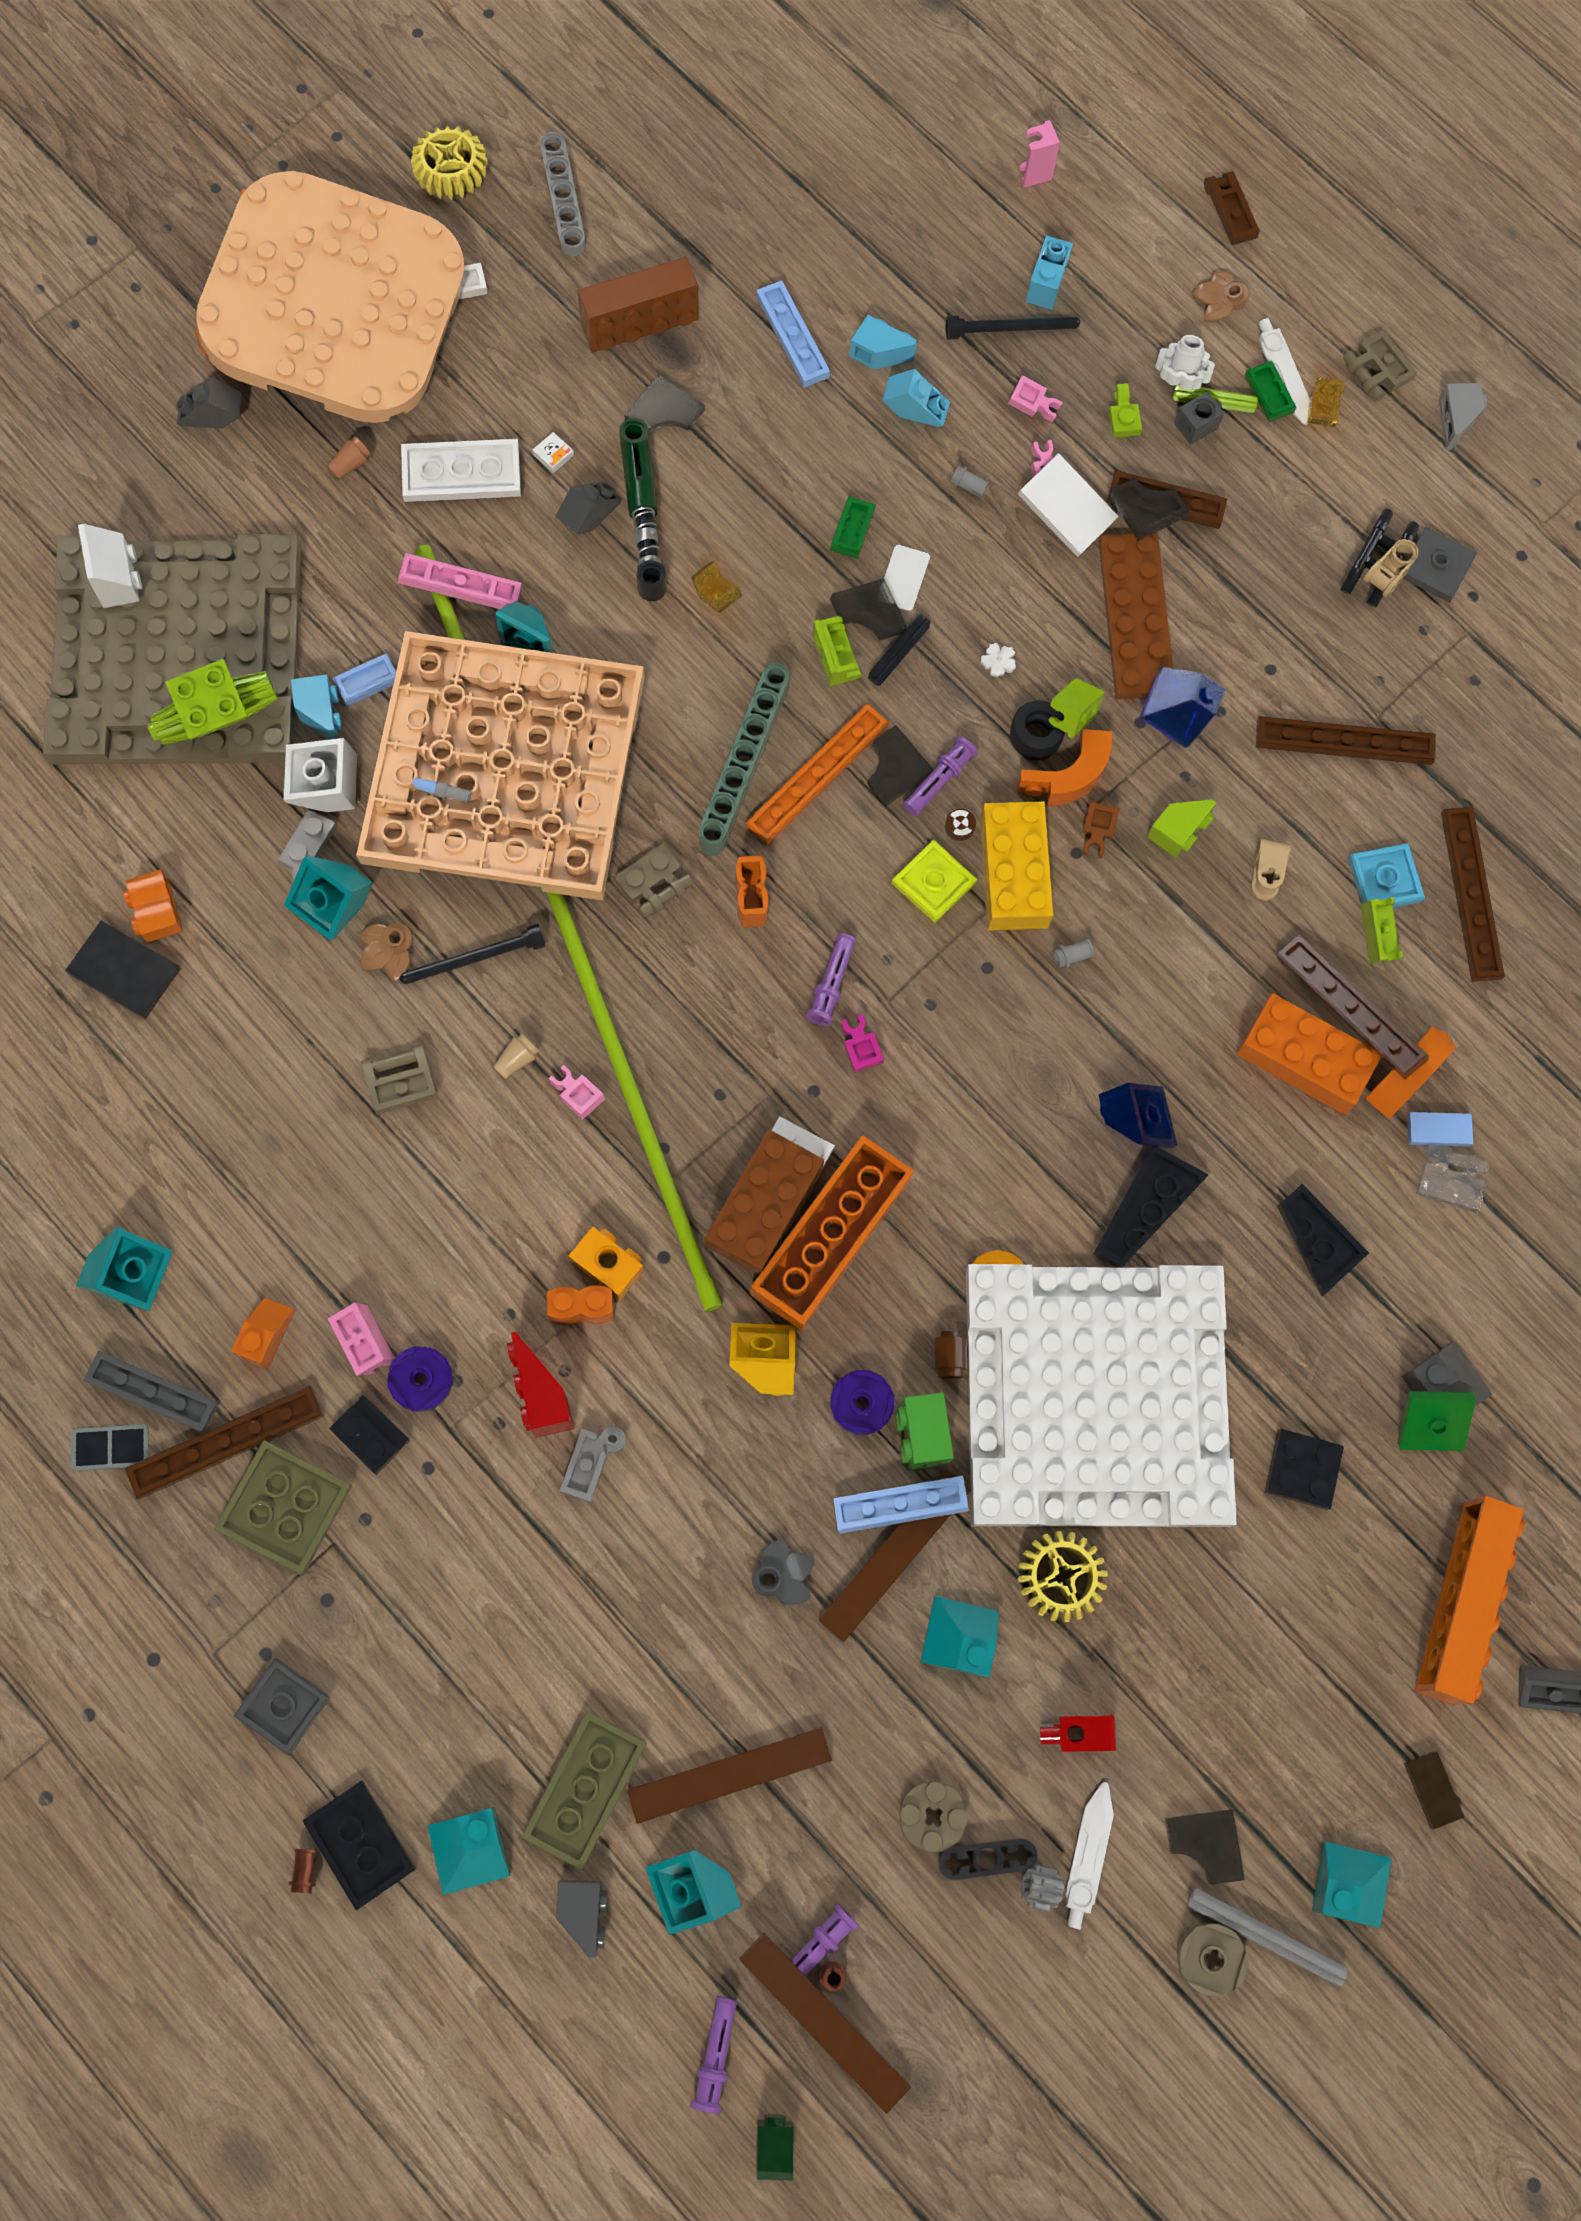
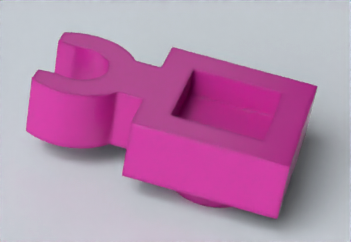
M862 1014L857 1015V1022L859 1024L857 1028L849 1027L846 1019H843L841 1024L843 1033L851 1038L844 1041V1047L854 1073L884 1063V1058L874 1032L864 1033L866 1021Z

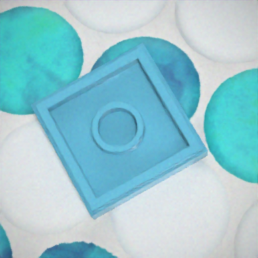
M1408 843L1354 853L1348 857L1361 903L1372 899L1384 900L1394 897L1395 904L1392 905L1394 908L1420 903L1425 899Z

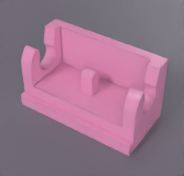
M1050 120L1045 121L1042 125L1032 127L1026 132L1027 138L1037 135L1038 140L1028 144L1029 153L1027 161L1023 162L1019 168V171H1025L1024 177L1021 179L1024 188L1052 180L1060 141Z
M355 1302L328 1318L356 1376L375 1373V1368L382 1365L388 1366L395 1359L368 1305Z

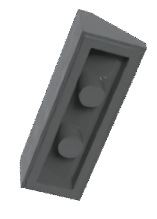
M1520 1666L1519 1707L1581 1713V1672Z

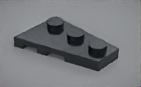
M1303 1184L1277 1206L1321 1296H1324L1369 1254Z

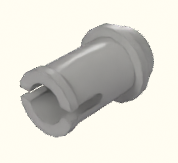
M958 466L950 482L955 484V488L959 486L981 499L988 487L989 481H985L967 471L968 467L966 466L964 468Z
M1089 939L1065 947L1061 944L1057 946L1056 950H1053V959L1058 968L1063 967L1066 969L1072 963L1094 957V949Z

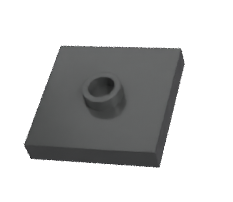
M1425 527L1416 542L1418 556L1403 579L1450 603L1477 552Z
M275 1658L237 1710L234 1717L285 1754L291 1755L331 1696Z

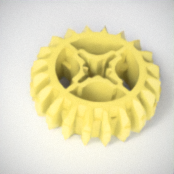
M448 124L445 130H440L436 126L434 133L426 131L425 138H418L417 146H413L411 164L414 177L422 189H427L430 196L437 193L440 200L444 195H448L451 201L454 195H459L463 199L464 192L467 191L473 194L474 187H481L482 179L486 178L488 162L487 157H485V148L483 144H480L478 136H472L469 129L462 132L459 125L455 130H451ZM465 156L470 159L469 163L464 161ZM430 162L435 164L434 169L429 167Z
M1061 1531L1055 1532V1542L1052 1541L1049 1534H1044L1042 1536L1044 1547L1035 1540L1031 1545L1036 1553L1034 1554L1028 1550L1023 1553V1556L1030 1561V1564L1019 1563L1018 1565L1020 1570L1028 1571L1027 1575L1017 1578L1018 1582H1028L1029 1587L1022 1589L1020 1593L1022 1596L1032 1593L1034 1598L1029 1600L1027 1605L1033 1607L1039 1602L1041 1604L1037 1612L1039 1616H1043L1050 1609V1621H1056L1059 1612H1061L1063 1622H1070V1611H1072L1077 1620L1082 1619L1081 1607L1086 1612L1092 1613L1094 1608L1089 1600L1096 1603L1102 1601V1597L1095 1590L1104 1591L1107 1589L1106 1584L1098 1582V1578L1108 1575L1107 1571H1097L1096 1567L1103 1564L1104 1559L1101 1557L1093 1560L1091 1555L1096 1553L1098 1549L1096 1546H1093L1086 1551L1084 1549L1087 1544L1085 1537L1081 1538L1077 1544H1074L1075 1533L1073 1532L1068 1533L1066 1541H1064ZM1057 1549L1074 1553L1083 1563L1074 1566L1067 1564L1062 1555L1059 1556ZM1047 1553L1050 1559L1048 1561L1050 1572L1046 1578L1037 1581L1039 1562ZM1058 1568H1062V1572L1076 1570V1573L1070 1575L1065 1580L1066 1586L1062 1585L1063 1581L1048 1583L1049 1580L1059 1574ZM1087 1572L1088 1582L1086 1590L1081 1598L1077 1599L1075 1581L1078 1576ZM1051 1587L1056 1588L1060 1591L1063 1598L1066 1597L1068 1604L1053 1602L1043 1594L1042 1590Z

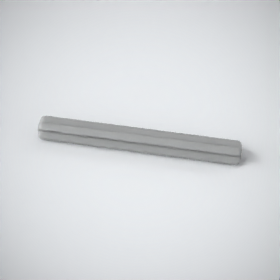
M1194 1889L1188 1898L1189 1908L1336 1986H1342L1348 1974L1345 1966L1199 1889Z

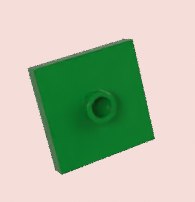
M1408 1391L1397 1442L1400 1450L1464 1451L1476 1403L1474 1393Z

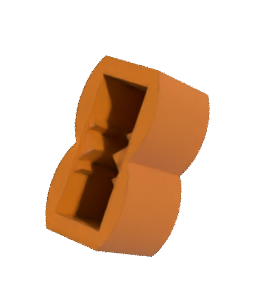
M762 856L739 857L736 864L737 914L739 922L743 928L763 927L768 917L769 902L766 890V864Z
M162 869L126 880L127 890L123 891V895L128 908H133L135 917L131 918V924L136 936L141 935L148 943L183 932L172 889Z
M595 1285L585 1287L580 1291L571 1287H557L547 1292V1316L549 1321L557 1325H572L581 1320L591 1324H603L613 1320L614 1296L612 1289Z

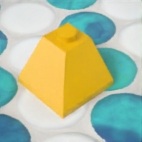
M731 1323L729 1366L760 1394H771L774 1396L793 1395L795 1326Z

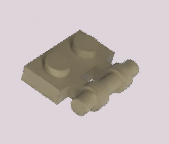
M1384 330L1361 343L1358 350L1362 355L1358 358L1352 350L1343 356V359L1348 364L1347 369L1349 372L1360 379L1363 383L1362 388L1368 395L1371 394L1376 401L1382 399L1386 394L1380 387L1381 385L1385 384L1392 392L1412 381L1417 374L1416 370ZM1370 365L1377 374L1372 377L1365 367Z
M664 843L614 876L615 883L632 904L641 898L646 901L638 907L639 912L644 918L652 912L657 913L662 910L666 902L675 896L679 898L686 893L685 889L694 884L693 879L688 873L680 879L675 878L674 875L681 871V865ZM664 882L668 886L658 894L652 892V890Z

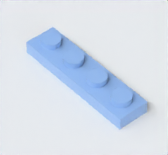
M781 280L756 290V298L803 387L805 388L830 378V370L783 281Z
M963 1476L833 1498L837 1528L840 1534L969 1511Z

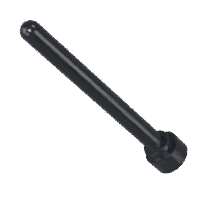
M954 315L946 316L945 334L947 340L959 339L960 336H965V333L1076 329L1080 326V319L1078 317L965 321L964 318Z
M539 924L527 926V930L522 931V935L403 972L400 975V981L403 984L413 983L523 947L527 949L533 948L534 950L546 947Z

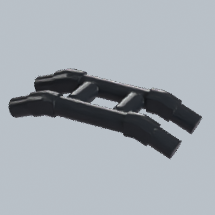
M1384 509L1381 512L1340 589L1342 592L1351 595L1364 569L1370 570L1378 561L1371 557L1377 545L1389 550L1397 542L1383 534L1393 516L1392 510ZM1414 521L1409 522L1400 540L1413 541L1419 529L1418 523ZM1397 555L1400 560H1403L1404 557ZM1375 586L1366 603L1377 608L1383 597V592Z

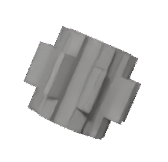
M1035 1865L1034 1870H1026L1025 1875L1022 1877L1020 1892L1022 1900L1028 1902V1907L1049 1912L1050 1907L1057 1908L1058 1904L1062 1902L1064 1891L1063 1878L1057 1875V1870Z

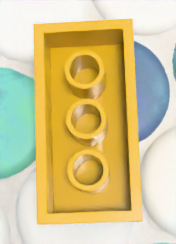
M1045 802L984 803L980 815L988 930L1048 929L1053 918Z

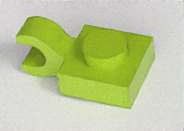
M1128 383L1116 384L1117 392L1113 393L1115 406H1110L1108 411L1112 438L1139 436L1143 430L1139 406L1129 402L1130 391Z

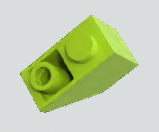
M1211 799L1169 804L1153 824L1147 838L1177 858L1182 850L1188 852L1198 839L1195 836L1196 832L1200 828L1205 831L1213 821L1215 815L1212 814L1216 802Z

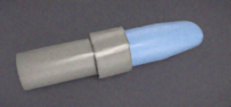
M413 779V784L418 790L434 794L437 797L450 798L469 803L471 799V791L453 787L448 783L440 781Z

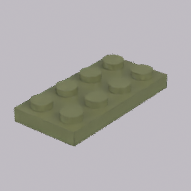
M587 1711L521 1838L583 1870L647 1743Z

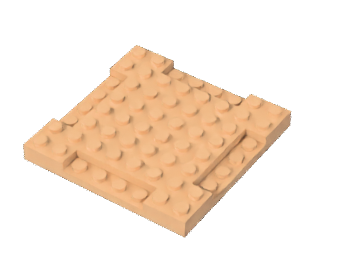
M405 631L356 854L360 864L421 873L422 869L524 884L541 887L542 892L603 901L632 734L635 732L644 684V666ZM413 779L440 781L448 783L453 787L471 791V799L469 803L450 798L437 797L434 794L418 790L413 784Z

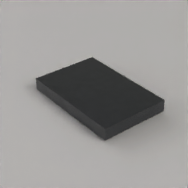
M101 920L65 971L75 979L146 1019L181 968Z
M363 1780L303 1820L304 1825L356 1911L416 1870L415 1865Z

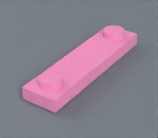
M408 553L404 555L398 577V583L497 609L518 601L522 585L521 582Z

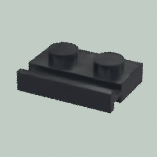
M364 1395L329 1428L376 1475L411 1441Z

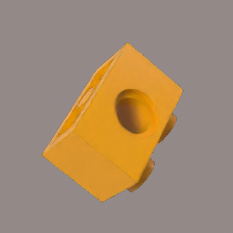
M592 1227L569 1254V1260L597 1284L612 1289L613 1296L620 1301L644 1272L643 1265L640 1263L643 1259L632 1249L627 1248L624 1251L616 1245L617 1238L603 1228L599 1231ZM608 1254L614 1255L617 1258L615 1266L604 1268L599 1264L603 1256Z

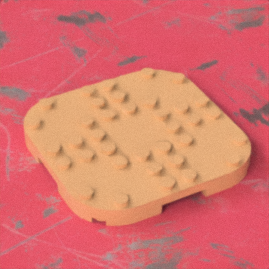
M287 171L267 175L255 181L244 191L222 241L197 306L196 320L200 344L206 351L210 362L218 370L233 379L268 390L271 385L324 403V410L354 420L371 423L390 421L391 416L402 412L406 414L411 411L425 394L435 367V358L449 319L453 317L463 287L464 258L461 247L449 229L436 219L423 213L302 172Z

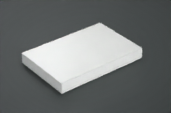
M1059 453L1018 492V495L1077 557L1119 517Z

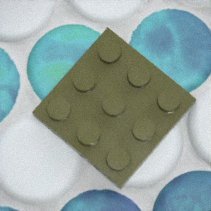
M263 1440L214 1530L304 1576L352 1485Z

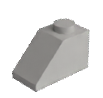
M1481 383L1447 384L1440 396L1439 407L1446 450H1452L1476 424L1482 412H1485L1487 397L1482 392Z

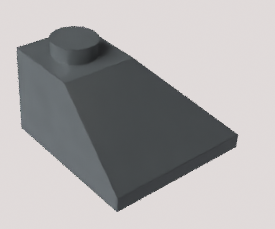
M1454 1341L1402 1376L1412 1391L1474 1393L1476 1397L1475 1406L1492 1395Z

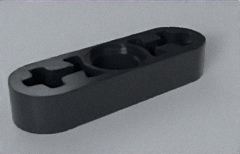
M1023 1838L951 1847L942 1851L939 1855L938 1867L940 1872L948 1879L961 1880L1026 1871L1035 1865L1038 1855L1033 1843ZM1022 1844L1024 1850L1030 1851V1857H1026L1024 1860L1025 1864L1020 1865L1017 1859H1007L1009 1867L1003 1868L1004 1857L1000 1849L1001 1846H1006L1005 1853L1017 1852L1018 1845ZM984 1849H992L997 1855V1863L991 1869H983L978 1863V1855ZM973 1850L971 1861L975 1868L974 1872H969L970 1865L958 1866V1872L955 1874L952 1873L950 1868L945 1867V1861L950 1860V1854L955 1853L958 1859H968L966 1851Z

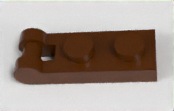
M1234 172L1223 173L1222 177L1219 178L1215 176L1205 178V192L1212 199L1231 245L1257 239L1260 232Z

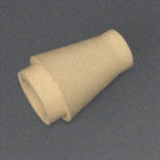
M521 1033L517 1038L513 1037L493 1067L507 1079L511 1074L535 1060L534 1056L539 1050Z

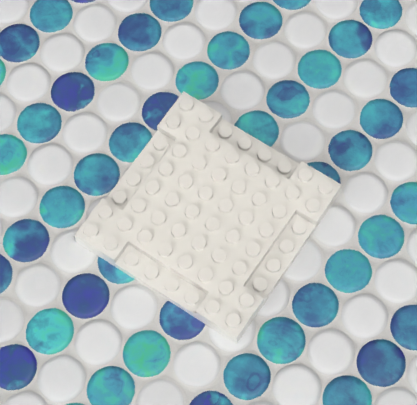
M968 1264L966 1268L971 1526L1232 1527L1237 1525L1233 1459H1230L1224 1345V1331L1227 1327L1223 1266L1160 1265L1158 1268L1032 1267V1265Z

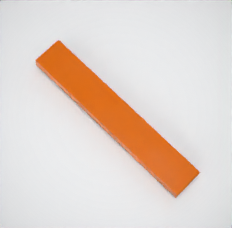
M867 703L745 822V828L765 846H768L889 726V721Z

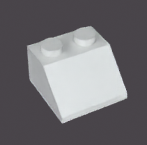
M87 524L78 525L87 579L103 608L138 602L137 589H142V583L138 571H134L133 563L137 562L133 544L128 545L122 533Z
M344 738L286 745L284 801L286 803L323 812L356 809L357 753Z

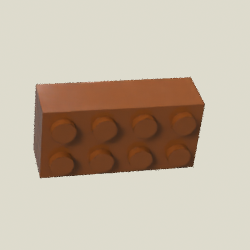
M687 257L577 290L580 323L592 353L599 350H608L615 345L625 342H634L641 337L654 333L660 334L667 329L680 325H689L693 321L699 320L698 283Z
M768 1129L707 1233L705 1246L759 1276L771 1260L822 1171L824 1159Z

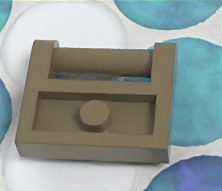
M423 1044L413 1046L414 1050L376 1061H371V1059L361 1061L376 1115L438 1097ZM414 1062L418 1063V1068L376 1079V1073Z

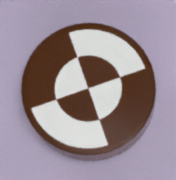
M965 809L953 810L949 813L945 822L946 833L950 838L957 841L969 839L976 827L975 817Z

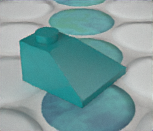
M516 601L497 611L495 617L502 644L509 647L552 653L550 636L543 615L537 608L532 605L525 606Z
M305 856L284 906L331 941L336 938L362 908L373 882L350 865Z
M115 1227L87 1256L76 1286L99 1296L149 1311L173 1251Z
M934 1596L920 1662L983 1678L990 1677L997 1644L999 1611Z
M495 1807L428 1825L442 1895L510 1876Z
M1323 1842L1312 1911L1381 1928L1392 1858Z
M696 1850L645 1867L669 1935L714 1921L742 1907L730 1873Z

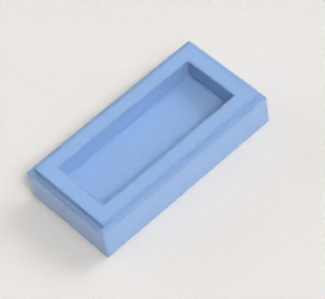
M386 653L333 677V681L348 707L393 686L396 669Z
M1409 1112L1407 1114L1408 1145L1463 1147L1473 1145L1472 1114Z

